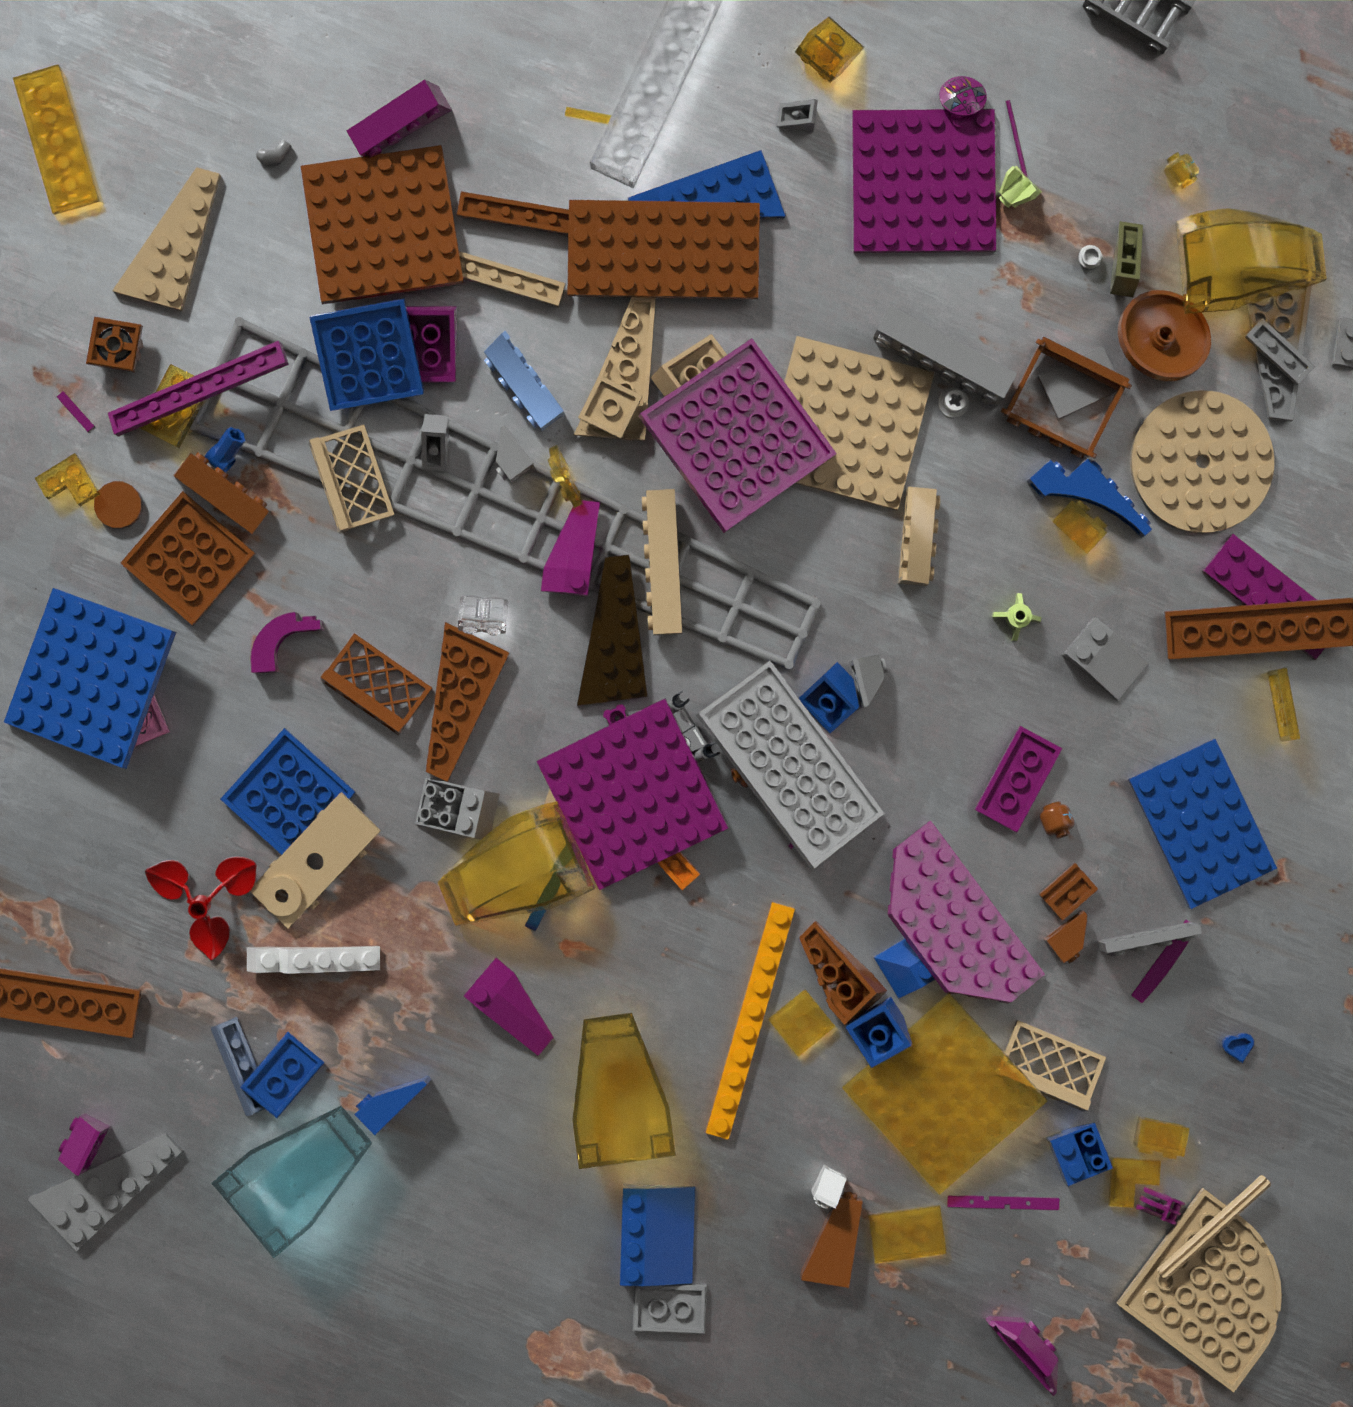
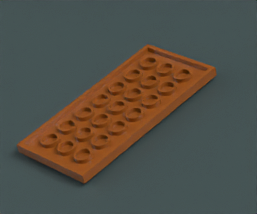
M569 200L567 295L580 297L758 299L760 203Z

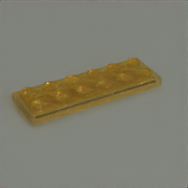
M57 64L13 77L52 213L56 215L100 202L61 67Z

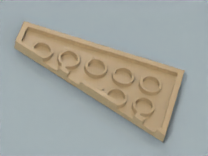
M631 297L618 332L599 375L642 395V399L622 437L625 440L645 441L646 426L638 416L648 408L656 298ZM580 420L574 436L619 439Z

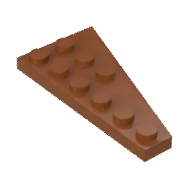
M447 622L444 625L426 765L427 773L446 782L449 781L510 654Z

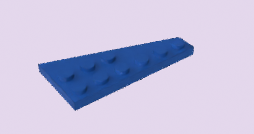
M762 150L628 197V201L760 203V219L785 218V213Z

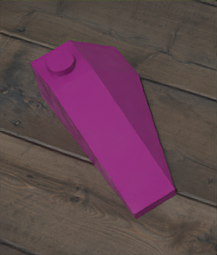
M576 499L544 566L541 585L542 592L582 597L589 596L600 502Z
M497 957L464 995L480 1011L537 1056L554 1038L516 974Z

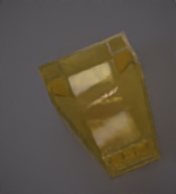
M1231 208L1209 210L1176 221L1184 314L1231 311L1250 303L1260 302L1272 296L1283 295L1285 292L1294 289L1298 290L1321 283L1327 279L1322 233L1314 229L1272 216Z
M558 801L543 804L508 817L465 853L438 881L455 926L553 909L595 889Z
M632 1013L590 1018L583 1021L572 1119L579 1169L676 1156L670 1106Z

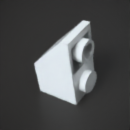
M823 1165L811 1190L813 1198L816 1200L815 1203L825 1209H828L829 1206L836 1209L846 1182V1176Z

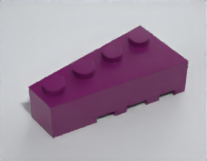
M424 79L346 131L361 156H369L371 158L381 154L382 150L386 147L398 143L404 137L451 112L452 108L440 87Z

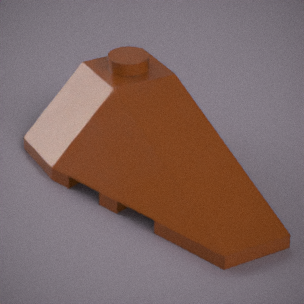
M817 921L799 937L810 964H813L816 971L817 981L826 994L829 1008L844 1025H847L871 1008L887 992L878 979Z

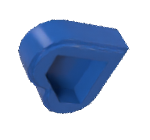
M1240 1033L1236 1037L1228 1035L1222 1040L1223 1050L1241 1063L1244 1062L1254 1046L1253 1037L1247 1033Z

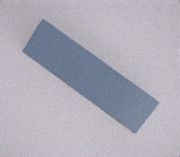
M235 1017L211 1027L212 1034L245 1115L250 1116L265 1110L263 1106L240 1088L257 1068V1065L238 1018Z

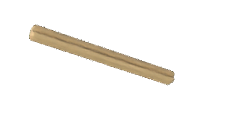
M1260 1175L1157 1269L1158 1273L1165 1280L1172 1276L1271 1186L1270 1181L1265 1176Z

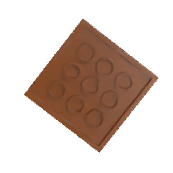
M182 491L120 564L194 626L256 553Z

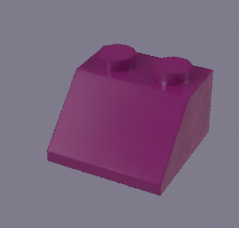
M83 1114L79 1118L75 1117L69 1128L72 1131L69 1139H64L59 1147L58 1152L61 1155L58 1160L77 1176L89 1170L110 1125L87 1114Z

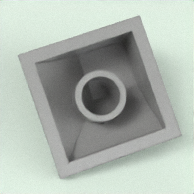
M879 654L850 661L860 708L869 706L885 678L884 673H887L885 659H880Z

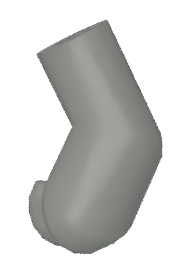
M282 139L275 149H259L256 157L265 165L279 164L292 146Z

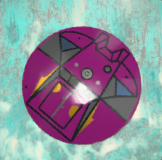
M958 76L947 80L942 85L939 99L942 106L951 113L953 118L962 119L964 116L976 114L984 109L987 94L983 85L977 80L966 76Z

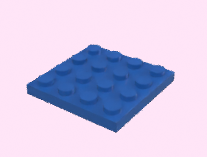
M405 298L309 317L330 411L424 394Z
M284 728L220 800L282 855L317 818V814L324 810L339 793L342 792L350 800L356 791L292 733Z

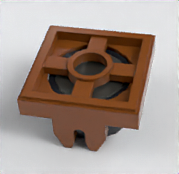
M94 317L86 364L135 373L136 363L141 359L140 349L143 348V341L141 340L143 326L136 323Z

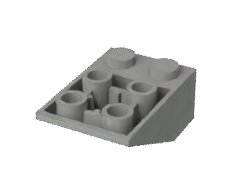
M425 777L415 824L489 841L500 794Z

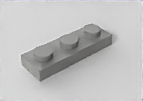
M1263 318L1245 336L1254 347L1296 385L1300 384L1315 367Z

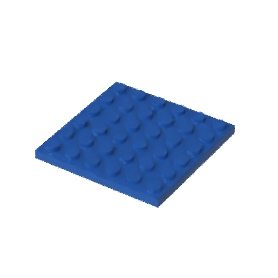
M53 588L4 723L127 769L177 632Z

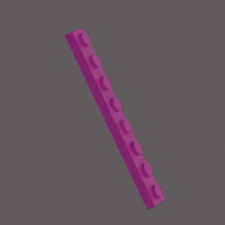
M278 340L108 412L114 435L119 437L289 365L283 344Z

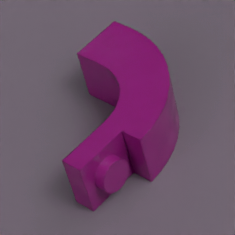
M297 612L286 613L271 620L262 628L254 641L251 651V673L279 672L278 651L282 642L288 636L295 633L324 631L323 621L317 620L316 616H304L302 621H299V613Z

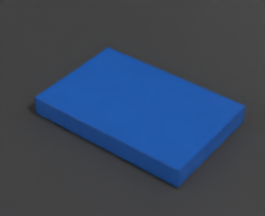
M287 1032L240 1088L273 1116L278 1118L325 1062L292 1034Z

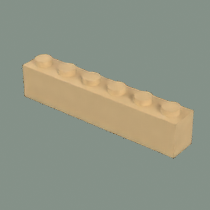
M675 489L646 490V497H642V511H647V520L643 521V535H648L649 544H644L645 559L650 560V568H645L646 583L651 582V592H646L647 606H652V616H648V630H653V636L682 634Z

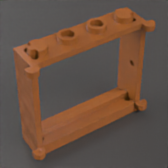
M1042 337V339L1037 338L1035 343L1038 344V347L1007 408H1002L1000 412L1008 417L1006 422L1016 427L1022 424L1029 428L1028 433L1039 438L1041 435L1050 438L1049 443L1056 447L1062 448L1064 445L1071 448L1070 453L1076 457L1083 459L1084 456L1095 459L1097 454L1093 451L1125 388L1131 389L1132 385L1128 383L1130 379L1046 337ZM1041 353L1117 390L1087 449L1011 412Z

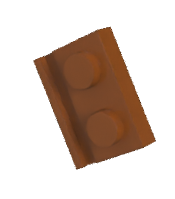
M1073 863L1041 891L1039 896L1063 921L1094 894L1098 888L1078 865Z

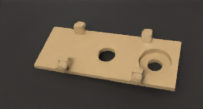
M342 792L324 810H321L317 814V818L277 860L270 864V868L250 890L267 910L287 928L309 906L314 910L320 904L316 899L356 857L361 860L367 854L364 848L381 831ZM311 853H318L322 856L324 863L321 869L315 870L308 865V857ZM283 889L288 893L287 902L278 901L276 898L278 890Z

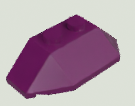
M988 1316L986 1321L1050 1394L1054 1396L1057 1393L1058 1357L1054 1353L1057 1350L1056 1347L1048 1339L1043 1341L1038 1334L1041 1331L1032 1321L1027 1323L1023 1318Z

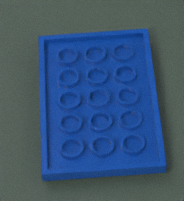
M1212 739L1128 779L1189 909H1193L1277 869L1216 739Z

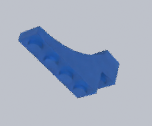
M1050 460L1026 481L1042 499L1046 496L1065 497L1102 508L1127 524L1141 538L1152 530L1149 526L1151 524L1149 519L1141 513L1139 515L1133 507L1135 505L1127 496L1123 497L1117 491L1119 488L1111 478H1105L1101 473L1103 471L1101 466L1094 460H1085L1067 477L1064 475V468L1058 462L1053 463Z

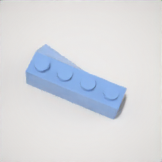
M506 331L501 333L484 351L487 357L484 362L492 372L496 369L501 377L498 380L506 391L509 388L515 395L512 398L520 410L522 408L526 409L529 413L526 418L534 429L539 427L543 431L565 415V413L547 387L541 383V379L534 369L526 363L527 361L518 347H514L511 343L508 333Z

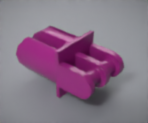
M1144 1187V1192L1160 1198V1200L1156 1201L1141 1195L1139 1200L1156 1207V1211L1137 1204L1136 1209L1155 1216L1162 1221L1177 1225L1175 1220L1178 1215H1181L1179 1211L1181 1206L1185 1205V1202Z

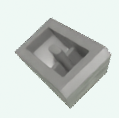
M818 100L780 103L777 127L813 132Z

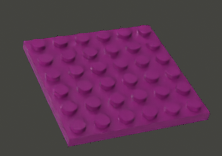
M946 109L852 110L853 253L996 252L995 109H982L976 114L964 116L962 119L953 118Z
M752 338L647 408L638 416L723 533L730 530L837 454Z
M666 698L537 760L539 768L599 890L729 828Z

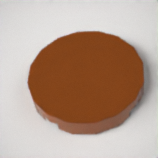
M113 481L105 484L98 490L94 499V510L97 518L103 524L114 529L132 526L139 519L142 512L143 504L140 493L132 485L123 481Z

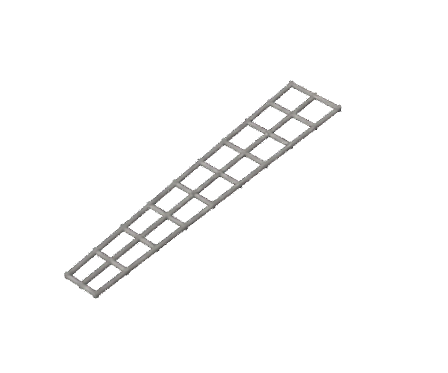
M237 317L215 367L228 362L242 329L270 343L279 340L283 344L284 350L297 356L279 397L249 383L235 387L275 405L257 447L245 442L240 450L321 482L318 471L266 451L283 410L338 433L354 428L364 405L352 407L343 426L289 402L288 399L305 361L307 360L320 367L318 355L241 317ZM209 398L198 403L187 426L193 432L219 441L224 433L199 424L211 399ZM406 398L389 400L423 418L425 414L439 415ZM449 420L450 431L489 449L475 483L447 471L422 470V460L418 459L422 450V427L410 454L369 437L372 449L405 463L389 498L393 512L543 571L546 562L530 555L544 525L561 532L564 523L548 516L563 485L617 512L605 541L598 538L595 540V548L600 549V552L592 568L589 590L599 593L600 584L596 582L603 569L605 557H608L609 554L613 556L629 554L631 564L643 569L650 568V561L613 545L625 517L643 524V521L647 520L646 515L533 460L531 461L534 463V467L530 470L553 480L540 512L483 488L497 457L498 443ZM359 432L352 434L349 438L361 444L364 442L362 434ZM336 442L332 453L337 456L343 444ZM330 457L331 462L333 464L335 459ZM414 467L470 492L455 526L398 503ZM337 479L339 486H341L342 481ZM345 483L341 491L355 496L358 489ZM362 491L358 495V498L371 502L373 498ZM479 496L535 521L522 552L464 530ZM375 499L373 504L386 508L384 502ZM677 531V542L681 543L678 550L679 571L689 549L692 548L745 574L735 599L679 574L681 586L731 608L720 632L684 617H681L682 627L763 660L771 661L773 664L788 670L792 669L821 606L820 600ZM754 579L810 606L800 628L744 603ZM635 598L636 609L652 615V606H647L646 602ZM739 612L796 636L787 659L729 636Z

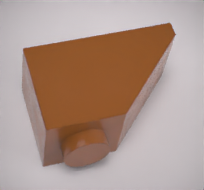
M1080 910L1043 939L1062 963L1068 962L1070 964L1080 957L1079 952L1084 946L1087 923L1085 911Z

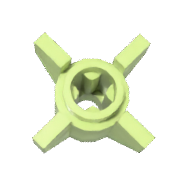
M1012 166L1005 174L1001 189L999 190L1001 194L999 199L1006 207L1009 208L1012 205L1016 208L1020 204L1035 199L1042 191L1024 175L1019 167Z
M1022 593L1016 594L1015 605L1011 606L1006 612H993L992 618L1005 619L1008 626L1013 628L1011 641L1018 640L1021 628L1026 627L1030 621L1041 622V617L1032 615L1029 607L1023 604ZM1018 611H1020V615H1023V619L1018 620L1016 618V613Z

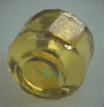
M1177 152L1166 159L1168 164L1164 167L1163 171L1173 187L1184 189L1198 180L1199 168L1190 154L1180 155Z

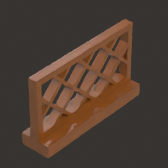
M355 633L330 667L320 677L322 683L398 736L432 690L431 686ZM355 641L364 647L365 655L351 657L350 648ZM367 649L371 651L373 654L368 655ZM348 652V658L343 659V657ZM369 658H381L385 669L371 671ZM366 659L368 672L354 674L352 661ZM349 662L351 674L341 676L334 671L339 663ZM387 663L393 668H387ZM388 672H401L404 683L390 685ZM385 673L387 685L373 687L371 675ZM369 675L371 688L359 689L356 687L355 677ZM406 677H408L412 681L407 682ZM352 678L353 684L349 682L347 679ZM418 684L425 689L420 697H409V685ZM405 686L407 699L393 701L391 688ZM388 689L390 702L379 703L375 700L374 691ZM366 692H371L372 697L366 694ZM416 701V703H415V704L413 705V707L411 708V703H410V702ZM408 703L409 712L404 719L395 714L394 705ZM391 705L392 711L386 708L385 706Z

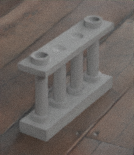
M1085 0L1082 6L1092 16L1102 17L1147 44L1149 50L1164 54L1170 44L1164 40L1178 15L1183 12L1188 14L1196 0H1164L1171 4L1172 9L1156 35L1146 30L1144 26L1159 1L1163 0H1149L1136 23L1123 16L1132 0H1121L1116 10L1103 4L1105 0Z

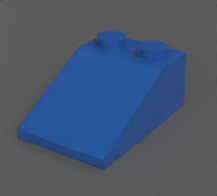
M426 1076L377 1092L373 1097L368 1094L356 1106L359 1110L354 1115L376 1135L430 1082L431 1078Z

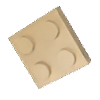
M599 375L578 419L622 439L642 399V395Z

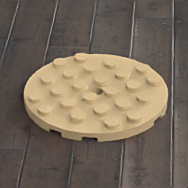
M1190 391L1166 400L1146 417L1133 441L1130 457L1131 475L1137 493L1146 504L1148 510L1159 520L1185 532L1213 533L1228 529L1242 522L1262 503L1273 479L1274 450L1267 429L1260 418L1247 405L1234 397L1220 392ZM1202 455L1208 459L1209 463L1206 468L1198 467L1196 463L1198 456Z

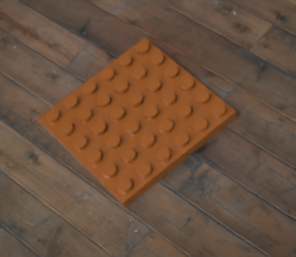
M442 145L377 154L371 158L363 156L300 166L322 305L464 283Z

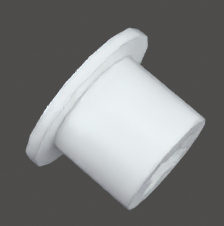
M951 387L941 393L938 405L940 411L945 416L957 418L967 411L969 399L967 394L960 388Z

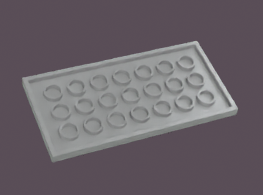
M768 661L696 715L811 870L885 814L771 661Z

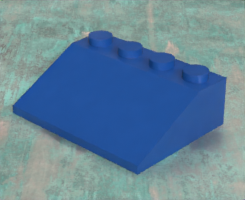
M623 1184L620 1286H659L692 1283L695 1186Z

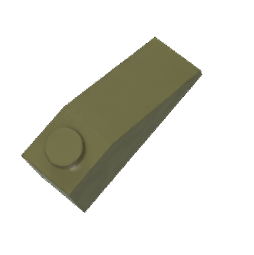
M1119 222L1111 273L1110 294L1134 297L1140 280L1143 225Z

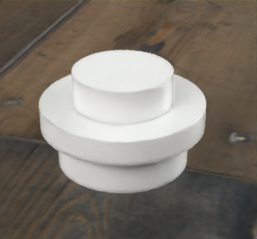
M1093 245L1083 247L1078 255L1079 263L1086 269L1098 267L1102 261L1100 249Z

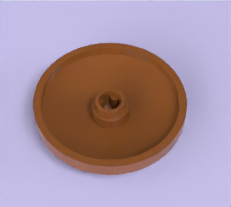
M1153 290L1140 294L1128 304L1119 319L1118 339L1121 349L1128 361L1138 371L1148 377L1160 381L1185 379L1194 374L1204 364L1209 355L1211 333L1207 320L1195 304L1180 294L1165 290Z

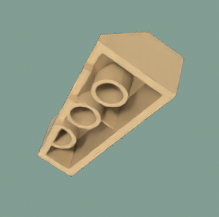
M908 487L906 489L898 584L927 586L929 581H933L934 567H931L930 563L931 557H935L936 543H932L933 533L937 534L938 519H934L935 510H939L940 496L936 495L937 489Z

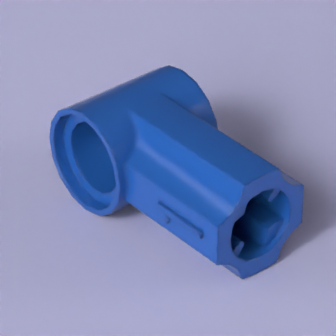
M232 427L226 429L218 443L210 448L204 457L209 460L208 463L215 469L219 467L226 473L236 462L234 457L246 441L244 438L245 434L241 430Z

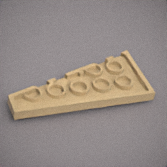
M196 167L112 290L114 293L183 311L221 177L219 173Z

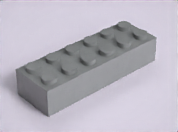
M891 304L873 337L877 340L876 343L885 349H889V347L898 351L897 355L905 360H910L911 358L919 362L918 366L929 372L933 370L939 373V378L948 383L954 381L961 385L959 388L968 394L973 392L978 394L984 403L991 406L1000 404L1017 375L1015 371Z

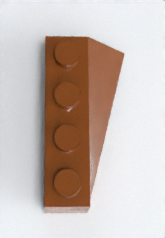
M199 452L196 455L190 453L173 476L253 534L269 511L265 508L268 504L258 496H255L254 499L246 494L248 489L236 481L235 484H232L226 478L229 475L219 467H216L215 470L207 465L209 460Z

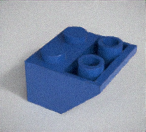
M1095 1123L1068 1128L1046 1137L1063 1181L1067 1186L1113 1169Z

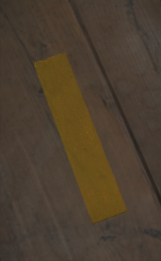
M566 107L565 116L611 124L613 117L612 115Z

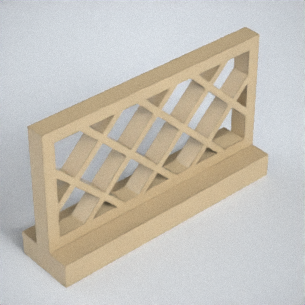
M365 425L309 440V446L339 534L394 516ZM361 432L364 440L360 449L348 443L350 436ZM335 440L343 444L337 456L327 450L325 442ZM345 446L358 452L353 463L340 458ZM364 446H366L367 452L363 451ZM360 454L370 458L371 465L368 471L355 465ZM330 457L335 459L333 464L331 462ZM337 461L350 466L345 478L335 474L334 467ZM372 467H373V470H374L375 475L372 474V473H370ZM353 468L365 474L360 486L347 480ZM368 476L378 482L379 487L375 494L362 488ZM337 479L342 481L341 486H339ZM345 483L358 489L352 501L342 495L341 490ZM360 491L373 497L368 508L355 503ZM379 491H381L383 498L378 496ZM375 499H378L385 503L388 512L377 514L371 511L370 508ZM345 502H347V503L350 504L348 510H347V507H346ZM352 506L365 511L362 520L351 522L349 512ZM368 513L372 515V517L366 518Z
M1017 1020L995 1075L1080 1111H1088L1091 1104L1090 1099L1106 1057ZM1020 1027L1029 1031L1032 1041L1023 1045L1020 1044L1017 1037ZM1035 1034L1040 1035L1042 1037L1036 1039ZM1044 1038L1051 1040L1055 1050L1043 1054L1038 1041ZM1014 1042H1016L1017 1047L1012 1049ZM1034 1043L1039 1056L1028 1061L1022 1047ZM1057 1043H1059V1044H1061V1045H1063V1046L1060 1047V1048H1058ZM1068 1047L1073 1049L1077 1059L1065 1064L1060 1050ZM1019 1049L1024 1063L1017 1066L1008 1063L1007 1060L1010 1053ZM1056 1052L1061 1066L1050 1070L1044 1057ZM1079 1052L1085 1054V1056L1080 1057ZM1092 1057L1099 1060L1096 1069L1087 1073L1082 1059ZM1041 1059L1046 1072L1040 1075L1034 1074L1029 1063ZM1078 1062L1084 1075L1072 1079L1066 1066ZM1025 1065L1027 1070L1022 1069L1020 1067ZM1063 1068L1068 1081L1058 1084L1054 1081L1051 1073ZM1048 1075L1049 1079H1046L1042 1076ZM1085 1077L1089 1086L1086 1095L1077 1092L1073 1082ZM1070 1084L1072 1089L1065 1087V1085Z

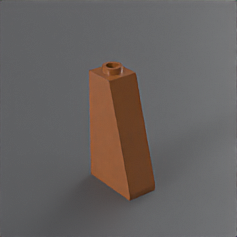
M844 1191L843 1195L840 1196L836 1209L831 1207L801 1270V1280L849 1288L863 1203L862 1199L858 1198L857 1193Z

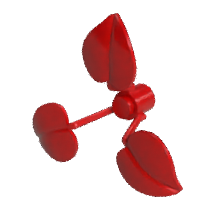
M230 857L223 860L215 871L217 879L222 883L208 897L198 895L194 899L191 896L189 887L185 885L189 878L188 871L178 861L167 860L147 868L145 875L153 889L164 898L178 899L181 897L183 889L185 890L188 898L187 903L190 904L188 907L189 915L197 919L190 927L191 941L210 960H213L225 948L229 940L230 928L224 918L220 916L210 918V915L207 914L211 908V900L223 887H226V890L235 896L247 894L255 884L257 865L253 860L245 857Z

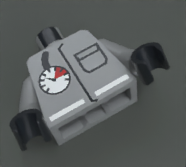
M679 691L668 704L696 761L700 762L707 758L718 756L720 752L714 753L711 750L712 745L717 743H706L684 707L690 699L682 701L679 696L683 691Z

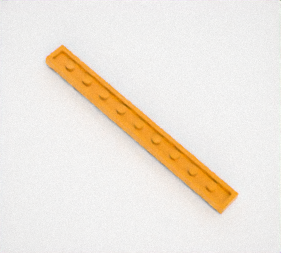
M775 902L771 903L706 1128L707 1134L729 1140L795 908Z

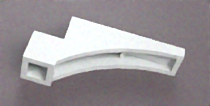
M380 946L247 947V971L253 973L281 972L295 974L380 970Z

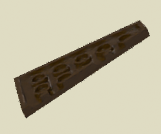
M629 554L605 557L577 706L648 697Z

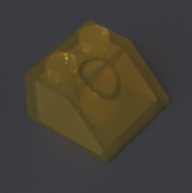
M829 16L807 33L795 53L800 56L804 63L809 64L815 69L821 78L831 83L845 71L864 49V46Z

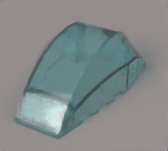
M341 1105L251 1149L215 1179L212 1185L270 1255L275 1258L313 1226L373 1142Z

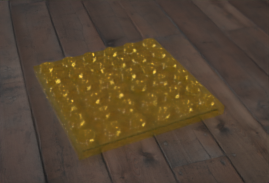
M949 993L908 1028L912 1046L873 1068L867 1064L842 1086V1089L939 1195L1047 1102V1098Z

